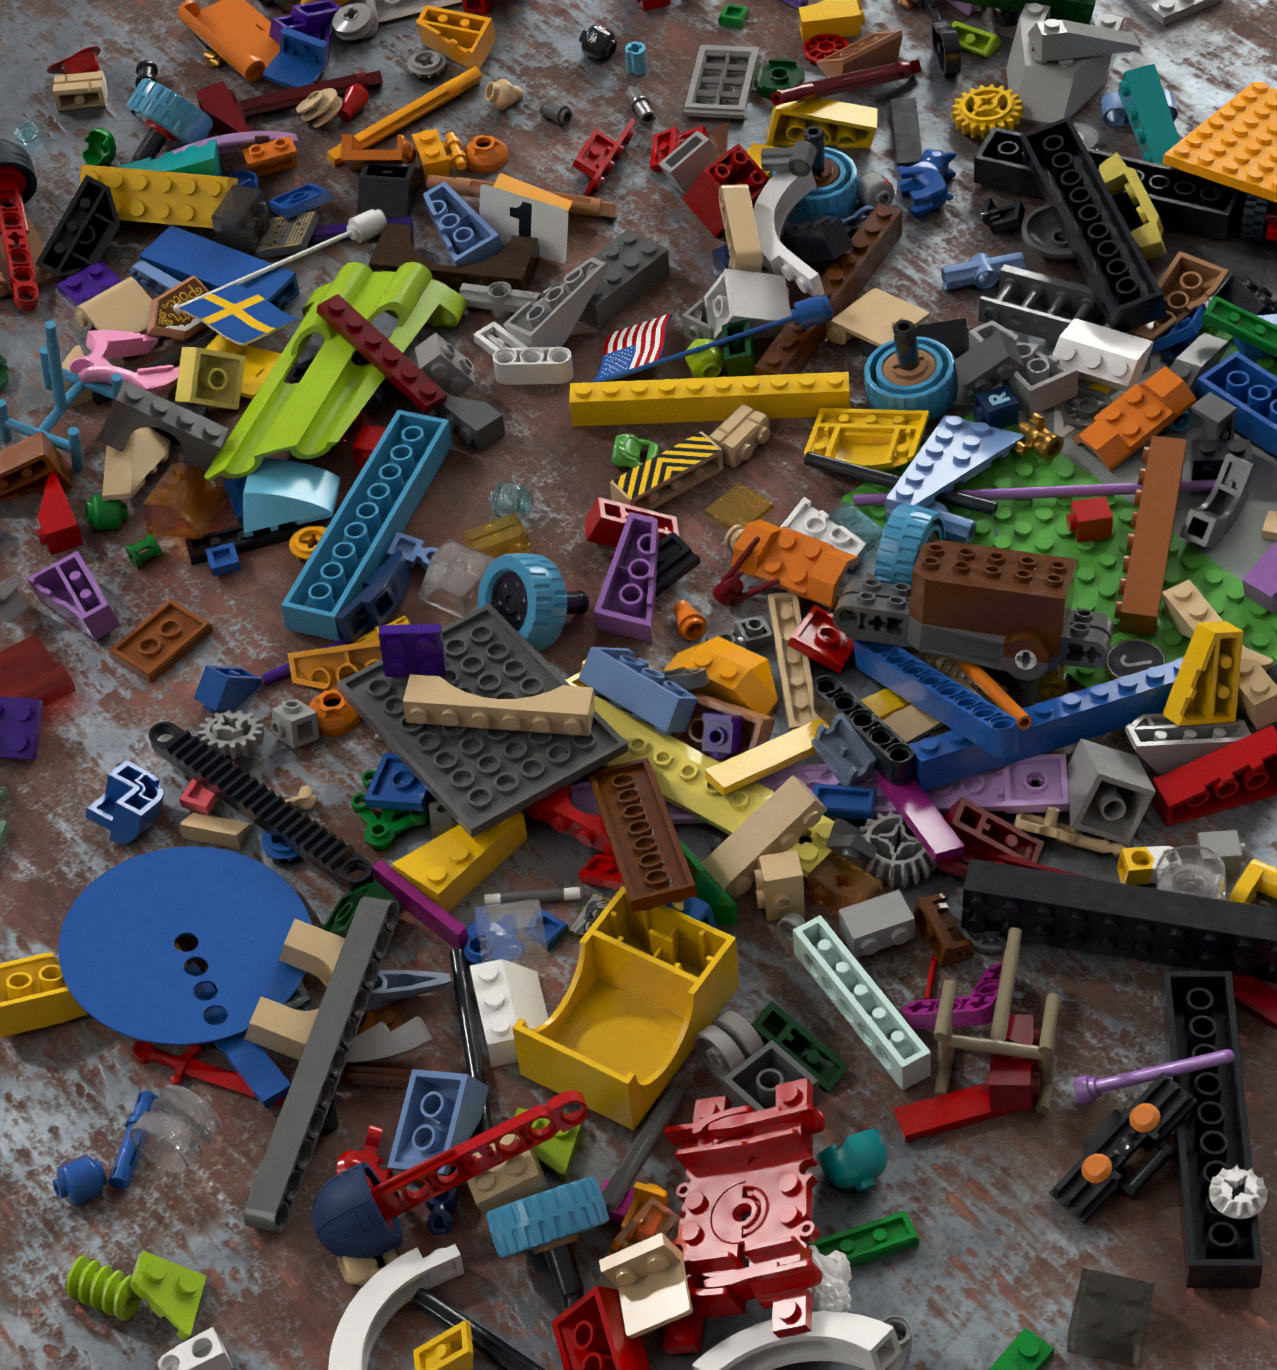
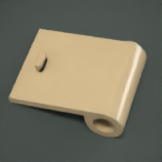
M129 277L78 305L75 318L81 327H86L89 330L95 327L97 330L127 331L143 335L147 334L152 299L133 277Z
M873 288L826 324V334L832 342L840 345L845 344L856 336L880 347L894 340L893 326L897 322L909 320L917 328L930 318V312L880 289Z

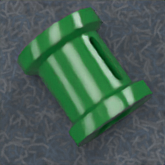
M151 533L147 534L145 539L132 546L130 544L124 546L130 562L136 569L141 567V563L150 558L162 556L161 548ZM148 548V550H146V551H144V552H142V553H138V552H140V551H142V550Z

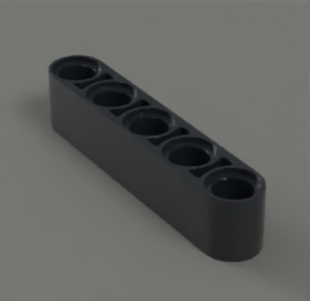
M830 675L817 677L813 681V710L829 726L832 724L835 715L843 713L876 757L877 761L874 769L891 784L905 785L910 783L914 778V753L912 747L836 677Z

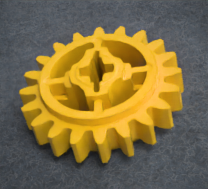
M991 84L989 87L980 85L979 89L976 90L970 88V93L962 92V99L956 98L955 105H952L953 123L956 124V129H962L963 135L970 132L971 138L979 135L981 139H984L992 127L1013 131L1014 125H1019L1020 118H1023L1022 100H1019V94H1013V89L1005 91L1004 86L995 88Z

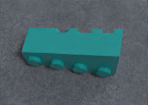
M1151 64L1125 71L1121 82H1119L1117 92L1134 132L1136 142L1141 149L1142 160L1164 165L1162 164L1163 155L1180 140L1156 66Z
M216 139L208 141L207 145L199 147L192 145L186 147V150L173 153L171 151L163 153V156L157 159L149 157L120 166V168L224 176Z

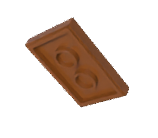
M170 598L108 650L111 659L151 684L213 631L212 624Z

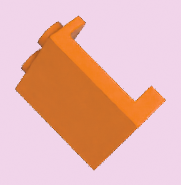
M342 134L341 160L351 170H362L365 161L412 164L416 161L415 148H412L410 142L403 135L397 136L396 150H362V144L352 134Z

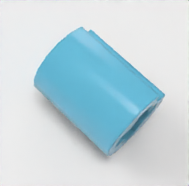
M641 42L628 43L625 46L628 74L633 73L635 76L642 75L647 71L645 45Z

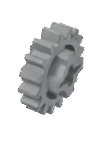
M230 710L221 714L217 712L214 719L205 718V724H199V731H197L201 743L203 741L206 742L209 748L213 747L217 754H223L224 758L226 755H230L232 759H236L237 756L241 755L244 757L248 756L247 751L249 750L256 752L258 750L257 745H263V738L265 737L264 726L261 724L260 717L254 718L251 712L244 715L242 710L237 711L236 714H232Z

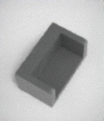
M1211 392L1207 393L1192 405V412L1204 419L1203 432L1194 440H1234L1237 408Z

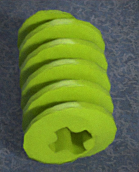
M79 1256L68 1272L65 1292L69 1298L76 1301L80 1300L81 1303L87 1306L91 1305L96 1310H103L105 1314L110 1316L115 1315L121 1321L129 1320L135 1314L142 1301L129 1287L132 1275L125 1277L124 1272L116 1270L113 1273V1269L109 1265L101 1268V1262L97 1260L90 1262L88 1256Z

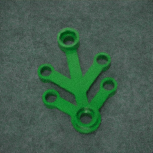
M367 770L362 774L361 779L364 789L368 790L371 784L368 780L373 779L376 770ZM357 793L351 798L352 810L360 815L367 826L364 831L365 842L377 851L388 849L393 844L397 833L415 825H423L429 820L427 807L424 812L409 810L408 816L394 822L395 815L406 810L381 808L383 812L378 820L371 809L366 806L364 801L365 793ZM432 794L428 802L436 800Z

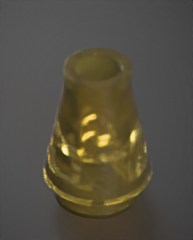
M1059 664L1057 671L1047 670L1040 680L1038 690L1044 700L1048 701L1068 694L1067 665Z

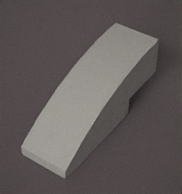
M418 1016L391 1032L386 1023L380 1022L355 1037L346 1063H366L394 1058L415 1051L434 1040L422 1019Z

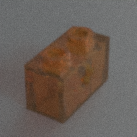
M833 851L807 875L808 895L818 904H824L835 911L838 916L839 909L883 895L881 881L849 861L844 860Z

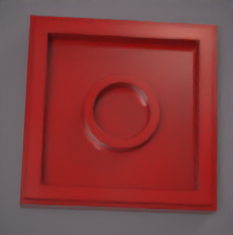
M814 605L789 638L787 646L840 674L854 655L853 639L846 638V632L836 628L833 623L832 613Z

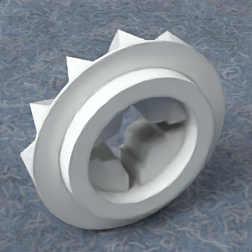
M1237 1165L1230 1170L1222 1168L1216 1177H1212L1209 1187L1210 1200L1219 1212L1228 1217L1245 1219L1255 1216L1264 1208L1267 1201L1268 1190L1264 1185L1263 1177L1258 1178L1254 1175L1252 1168L1248 1171L1241 1170ZM1244 1184V1193L1235 1196L1233 1200V1188L1236 1189L1239 1185Z

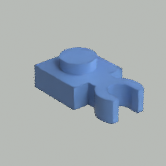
M400 532L396 533L386 553L387 560L394 552L399 550L402 552L409 568L413 569L415 564L418 563L421 564L423 569L431 572L435 570V562L429 559L440 560L441 551L438 548H424L423 540Z

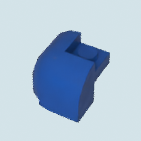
M125 760L108 774L106 792L87 807L86 818L110 830V841L119 844L130 843L154 824L162 809L164 792L159 785L160 779Z

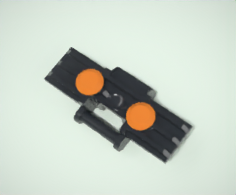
M1162 1072L1128 1109L1125 1107L1121 1112L1114 1109L1082 1143L1085 1149L1083 1151L1084 1156L1055 1185L1049 1194L1083 1224L1118 1189L1130 1199L1136 1201L1140 1196L1138 1192L1169 1159L1173 1161L1178 1156L1164 1140L1199 1103L1198 1100ZM1139 1148L1146 1153L1148 1151L1151 1152L1153 1148L1158 1149L1127 1183L1124 1179L1128 1173L1123 1167L1126 1161Z

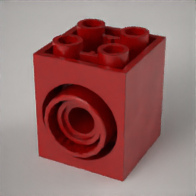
M738 143L707 166L681 199L716 238L725 231L719 206L720 185L747 184L754 210L756 201L770 178Z

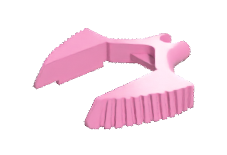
M104 329L88 331L86 347L91 353L88 356L73 359L69 365L72 373H80L79 380L84 383L103 382L112 384V374L119 373L122 375L123 382L125 380L157 396L168 392L177 384L179 367L174 368L173 365L137 369L136 373L111 365L106 359L149 354L159 339L147 336V334L142 335L141 333Z

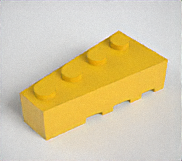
M824 98L801 103L795 101L778 106L773 105L767 128L766 145L794 147L795 143L804 140L803 131L807 127L818 126L824 131V146L836 145L837 148H871L877 130L878 109Z
M518 812L473 838L460 825H457L392 863V868L449 913L528 839L524 815Z

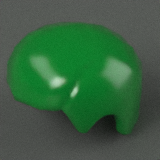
M103 128L90 130L88 136L84 138L88 147L82 152L86 165H110L117 155L115 138L109 131Z

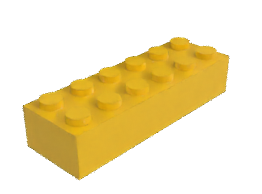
M81 164L80 184L87 174L110 187L119 220L234 230L238 178Z

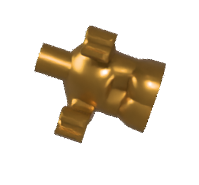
M1033 413L1032 419H1029L1033 426L1026 421L1021 422L1018 426V431L1026 435L1025 444L1018 441L1016 443L1017 446L1013 450L1021 456L1035 450L1043 459L1052 460L1061 452L1064 440L1061 436L1050 432L1046 428L1045 419L1038 413Z

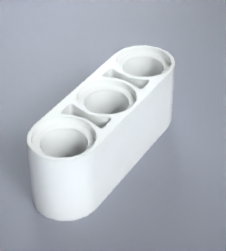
M565 347L501 348L495 351L492 356L496 381L504 385L563 384L569 382L574 376L571 351Z

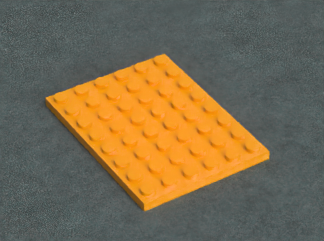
M1252 82L1163 155L1162 164L1277 203V89L1268 87L1264 82Z

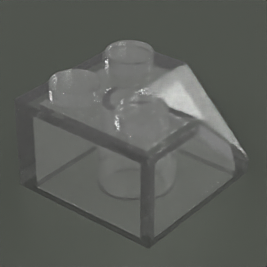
M448 539L431 557L418 594L419 600L460 618L475 611L478 608V592L481 579L485 570L495 558Z

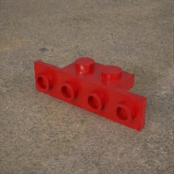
M630 119L617 141L594 129L575 158L572 166L592 178L583 194L584 196L588 197L593 189L598 191L605 180V177L602 176L603 173L608 176L615 164L612 159H619L625 149V146L622 145L623 142L628 145L635 133L632 130L635 123L634 119Z

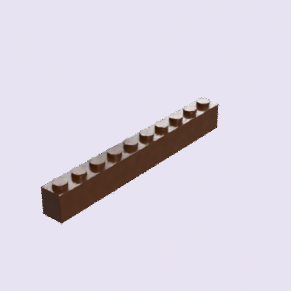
M882 204L876 205L851 238L854 247L839 256L821 278L825 292L821 297L827 295L833 317L827 318V322L806 329H802L801 325L795 326L794 321L787 323L754 366L755 376L799 374L827 337L826 324L851 305L902 236V210Z

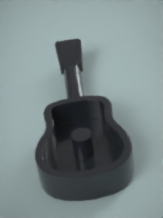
M922 0L923 13L933 20L931 31L932 45L943 76L959 74L961 71V53L957 31L951 26L948 19L943 20L937 5L932 0Z

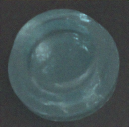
M30 121L19 123L14 132L16 141L24 144L33 143L40 135L38 127Z

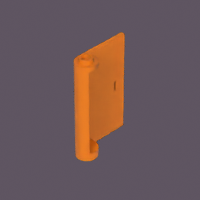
M187 0L179 6L177 11L178 19L249 82L263 78V71L279 53L280 44L269 37L271 22L246 0H221L200 10L199 5L194 0Z

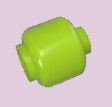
M696 339L687 350L714 342V340ZM719 346L685 357L692 374L697 378L717 377L725 364L724 356Z

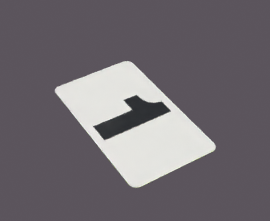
M486 184L480 186L479 216L499 235L502 245L506 246L512 235L538 238L540 257L559 263H566L568 211L566 209Z

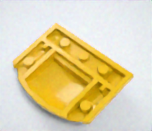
M820 408L804 450V456L809 451L883 472L899 468L915 458L930 415L929 411Z

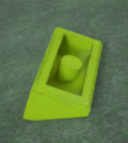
M954 21L952 27L957 31L961 50L988 58L1001 43L996 34Z

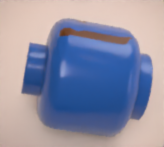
M86 1155L61 1164L57 1168V1179L53 1180V1188L59 1199L65 1198L73 1206L98 1197L103 1192V1185L107 1184L106 1174L99 1160H93Z

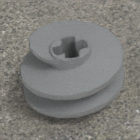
M353 3L340 8L332 19L333 28L337 36L347 41L367 39L376 33L379 25L371 7L362 3Z

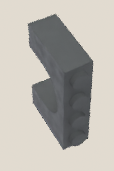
M124 380L97 441L123 452L131 434L135 430L142 427L162 429L173 435L180 442L184 450V455L175 476L197 487H201L205 479L204 475L216 458L229 428Z

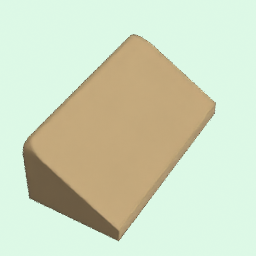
M193 812L180 823L179 827L183 839L240 850L251 828V823Z

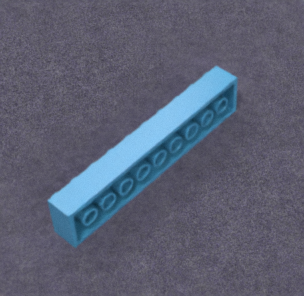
M397 410L281 604L287 630L334 641L342 639L343 636L335 617L364 590L362 583L386 561V553L396 533L404 531L453 445L449 420Z

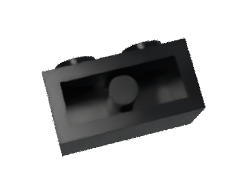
M1250 439L1191 440V480L1217 479L1226 454H1232L1252 463Z

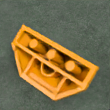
M719 636L678 652L663 670L705 667L710 683L692 690L767 716L771 714L779 703L768 659Z

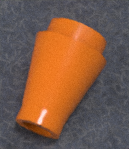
M678 601L674 605L673 611L676 616L679 634L691 641L701 638L706 631L705 618L690 606L688 601Z

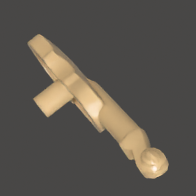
M1047 807L1045 817L1032 813H1019L1015 819L1014 826L1021 830L1055 838L1060 842L1100 852L1101 854L1113 852L1114 856L1119 857L1121 849L1126 848L1122 843H1110L1108 839L1100 840L1082 835L1081 830L1072 828L1071 825L1057 823L1060 809L1055 807Z

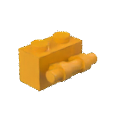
M437 129L412 134L416 161L426 188L428 176L431 174L451 177L450 168L466 169L467 157L465 152L461 150L462 144L454 132L446 134L445 142H441Z

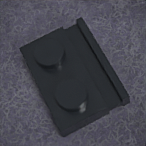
M674 531L659 541L655 597L701 563L700 557L697 554L695 555L691 548Z

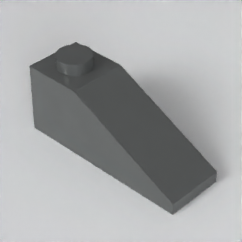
M1202 333L1175 359L1170 370L1185 381L1196 397L1197 378L1219 363L1229 346V341Z

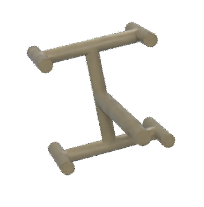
M1010 928L1008 932L990 1039L952 1034V1010L957 983L953 980H945L943 982L934 1031V1038L938 1040V1072L934 1097L948 1093L955 1049L1041 1060L1039 1096H1037L1035 1110L1040 1114H1047L1049 1112L1057 1062L1055 1042L1060 996L1055 993H1049L1046 997L1039 1046L1005 1041L1020 953L1022 931L1019 928Z

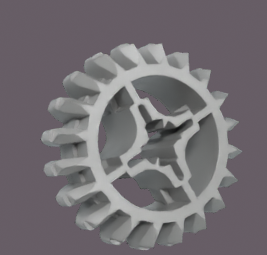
M890 810L888 816L878 813L876 820L868 819L866 826L860 827L862 831L861 838L877 847L874 859L860 860L858 863L860 871L866 872L868 880L876 878L879 886L887 882L891 889L895 884H901L905 889L907 883L911 882L917 886L920 878L928 880L930 872H935L937 862H934L900 814H894L892 810Z

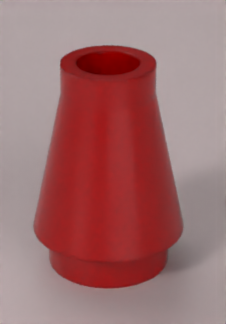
M353 84L347 88L342 107L337 113L341 119L350 121L368 103L369 92L367 89L359 84Z

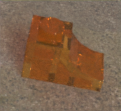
M651 1197L614 1239L607 1256L660 1233L667 1237L676 1226L680 1216L654 1197Z

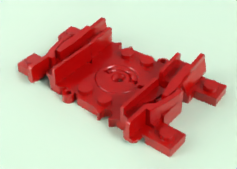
M808 1078L776 1085V1107L754 1112L750 1106L731 1108L732 1102L726 1095L700 1099L695 1102L693 1123L664 1128L665 1137L674 1146L682 1145L681 1150H676L675 1157L686 1168V1176L690 1180V1184L687 1182L681 1183L676 1189V1195L683 1204L681 1205L678 1234L672 1243L680 1251H683L682 1255L693 1308L691 1314L665 1325L662 1349L668 1355L700 1352L704 1320L706 1318L745 1314L746 1301L754 1298L758 1299V1303L764 1309L773 1307L772 1332L778 1338L812 1331V1294L807 1288L821 1284L822 1272L813 1263L812 1250L806 1242L814 1243L820 1237V1230L812 1222V1188L818 1183V1180L812 1173L805 1174L809 1167L818 1165V1162L813 1158V1138L810 1135L824 1130L825 1116L813 1106V1084ZM751 1213L746 1220L742 1221L745 1214ZM744 1254L749 1261V1267L747 1268L743 1265Z

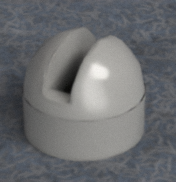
M794 912L784 915L777 923L778 932L786 940L793 941V929L805 924L804 917Z

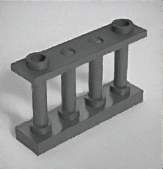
M1004 264L1000 270V293L995 299L985 296L980 297L978 321L987 323L993 320L1006 329L1057 343L1059 336L1075 318L1085 321L1089 316L1101 320L1104 314L1090 287ZM1010 296L1025 299L1021 306L1007 303ZM1036 302L1051 306L1046 313L1032 310ZM1062 309L1076 313L1072 320L1058 317Z

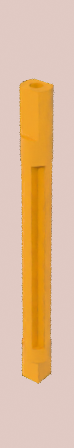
M475 66L359 132L354 137L362 144V150L369 148L480 83L482 78L481 71ZM341 143L327 151V160L333 167L343 162L341 160Z

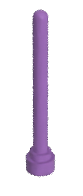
M1225 1049L1102 1079L1091 1077L1090 1075L1074 1078V1092L1081 1105L1095 1102L1097 1097L1102 1096L1103 1092L1155 1081L1162 1072L1168 1077L1231 1063L1235 1058V1054L1232 1050Z

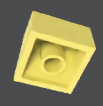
M182 347L175 401L239 410L246 356L197 347Z

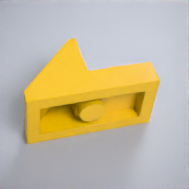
M464 1320L414 1349L415 1370H473L474 1353L470 1322Z

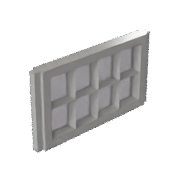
M701 45L685 103L684 116L744 119L758 63L759 47Z

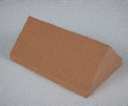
M902 31L875 32L817 61V66L829 78L890 64L899 57L903 37Z

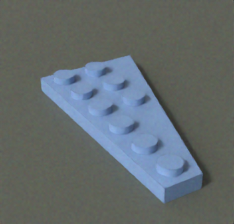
M945 415L886 497L885 508L894 511L901 504L927 507L935 502V496L942 492L949 493L954 489V484L957 482L965 483L990 467L992 460L997 457L1003 459L1009 455L1010 449L1016 447L1018 441L1025 444L1026 435L992 427L983 422L976 423L964 420L958 416Z

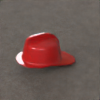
M98 46L87 47L68 58L50 65L46 71L50 74L63 73L64 75L101 71L97 58L101 49Z

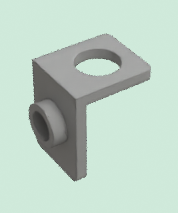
M700 299L682 315L684 336L692 341L696 339L714 340L713 327L704 323L706 320L704 300ZM699 310V315L696 319L693 317V315L696 311Z

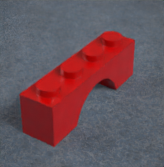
M570 784L525 808V812L531 818L542 820L552 825L559 833H567L577 838L584 846H592L605 855L614 857L601 816L583 813L571 804Z

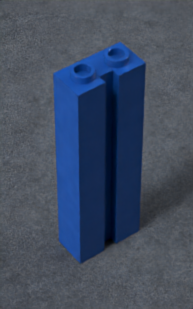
M172 225L139 255L140 260L151 264L180 282L185 281L191 276H196L209 292L272 265V263ZM282 267L239 284L259 294L278 309H280L282 304L288 305L300 293L296 273Z

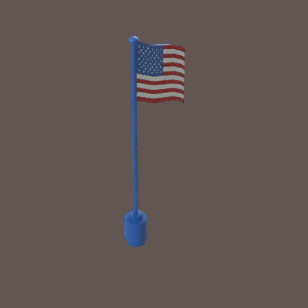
M817 295L794 303L795 309L791 310L792 316L662 359L661 357L666 346L667 327L672 318V313L610 333L604 344L601 368L596 380L592 379L591 382L614 381L794 321L795 326L801 325L802 329L827 322V318L833 317L827 295L823 297Z

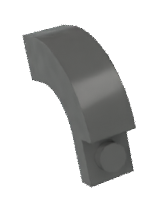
M1226 454L1210 495L1199 508L1189 510L1179 536L1204 547H1212L1219 543L1233 526L1249 495L1247 488L1256 464L1232 454Z

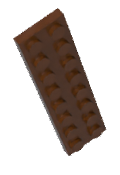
M648 757L588 773L590 786L632 912L648 911L656 906L672 902L681 903L688 898L698 896L695 882Z

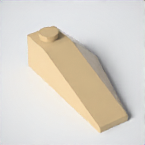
M142 427L131 434L123 452L106 445L103 501L132 498L145 484V477L148 474H154L157 471V464L168 459L171 448L170 440L151 427Z

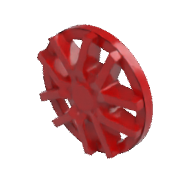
M836 34L815 35L809 38L803 45L804 59L809 60L811 65L817 64V61L849 46V43L845 38Z

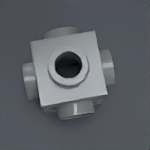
M298 699L288 700L283 705L272 708L273 721L271 722V729L274 736L293 749L319 739L317 712Z

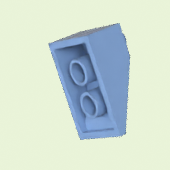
M412 1069L387 1168L406 1171L469 1140L482 1118L489 1086L469 1074ZM443 1166L439 1169L438 1174L447 1176L453 1166Z

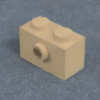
M797 850L759 856V870H754L757 887L755 893L758 909L765 910L767 921L781 919L784 915L791 912L799 913L801 916L805 915L803 872Z

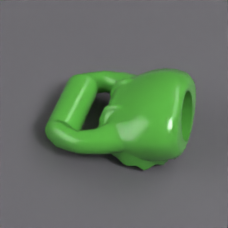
M630 433L617 435L611 463L618 467H631L634 469L642 464L639 462L642 447L648 448L646 461L659 455L660 447L652 441L638 439Z

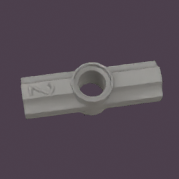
M495 282L490 286L462 283L460 288V295L466 300L467 307L490 310L491 314L498 318L516 313L527 302L530 301L533 305L542 298V293L514 290L506 282Z

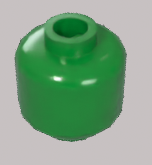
M94 494L90 501L85 503L86 523L91 524L92 528L97 531L118 530L122 525V520H127L128 518L127 503H122L121 499L103 501L102 494Z

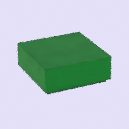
M726 4L718 17V24L742 29L749 16V7Z

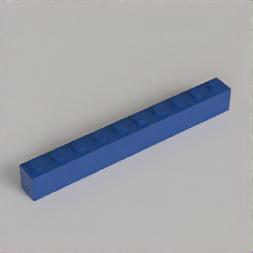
M1184 658L1023 708L1031 717L1032 724L1025 730L1017 727L1019 752L1011 757L1001 758L993 756L954 730L911 743L909 745L914 753V779L923 791H927L1078 743L1080 739L1087 740L1125 728L1143 714L1163 713Z

